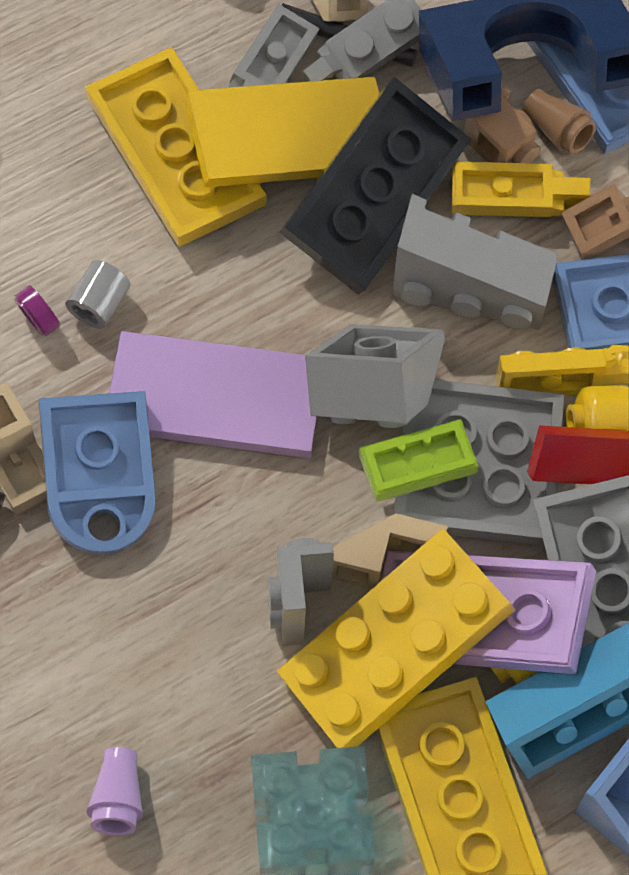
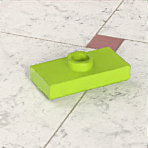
M461 419L364 446L359 450V457L375 502L473 475L478 471V463Z

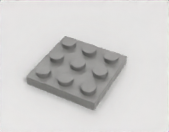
M434 380L428 406L413 417L407 425L403 426L402 436L461 419L478 463V471L473 475L396 496L393 514L397 513L448 526L447 533L451 536L545 546L533 499L556 494L558 483L532 481L527 470L539 425L562 427L564 394Z

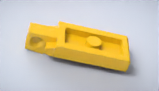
M455 162L452 167V215L457 212L462 215L562 216V212L590 197V178L564 177L563 171L553 170V164Z
M611 345L610 348L594 350L573 347L561 352L534 353L531 351H517L510 355H500L494 383L496 387L564 394V396L578 395L582 388L588 386L629 384V346Z

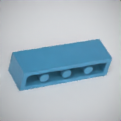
M629 623L582 648L576 675L538 672L486 701L505 745L527 779L629 724Z

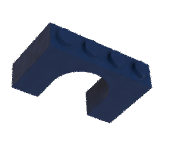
M469 0L419 10V50L452 121L501 112L502 72L493 54L501 48L520 42H546L568 50L578 59L596 92L629 86V12L622 0Z

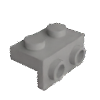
M301 538L289 542L287 546L277 547V577H268V610L270 629L281 628L282 646L304 644L306 616L304 593L328 591L331 589L334 559L332 543H320L319 540L314 538Z

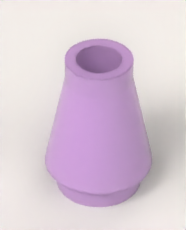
M111 747L104 751L103 764L86 810L87 815L91 818V828L98 833L109 836L129 835L135 832L136 823L143 818L137 773L138 755L132 749Z

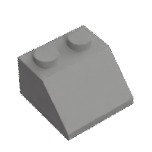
M348 325L305 355L310 415L330 417L331 422L336 424H350L359 420L378 421V425L385 428H397L407 425L413 417L428 406L445 341L444 330Z

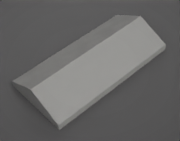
M629 475L533 499L548 560L591 563L596 570L581 649L629 623Z

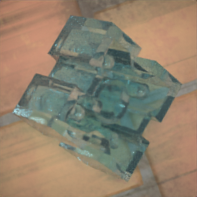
M365 746L320 749L318 764L298 765L297 751L251 755L254 815H269V821L256 822L259 875H305L306 865L326 864L327 875L373 874L376 856L371 813L357 814L356 808H366L369 793Z

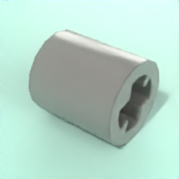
M93 260L65 302L66 308L84 324L97 329L104 328L131 286L130 281L115 266L104 261Z

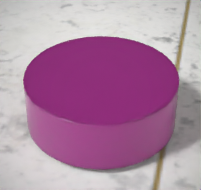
M27 285L14 295V301L21 312L42 336L49 335L61 325L51 308L31 285Z

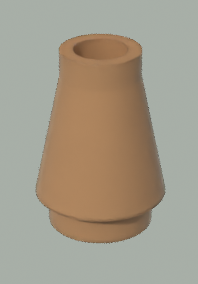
M542 89L533 91L523 105V111L560 152L569 151L571 154L581 152L595 134L597 124L591 119L589 110L551 96Z

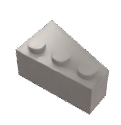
M412 194L397 248L392 296L400 297L405 302L415 306L434 305L451 309L455 314L466 318L481 316L498 320L513 329L532 328L540 330L558 254L501 230L497 233L496 238L469 227L471 218L457 212L453 215L452 220L425 209L426 199Z

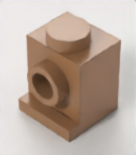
M503 85L501 87V112L466 119L464 133L471 138L468 144L486 162L532 163L541 150V147L534 141L537 130L524 111L514 109L508 103L510 91Z

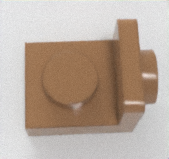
M615 184L562 212L577 247L585 259H590L629 238V196L625 197Z

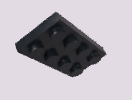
M393 77L383 88L279 233L359 295L366 290L399 243L412 194L426 199L427 203L471 138L396 77Z

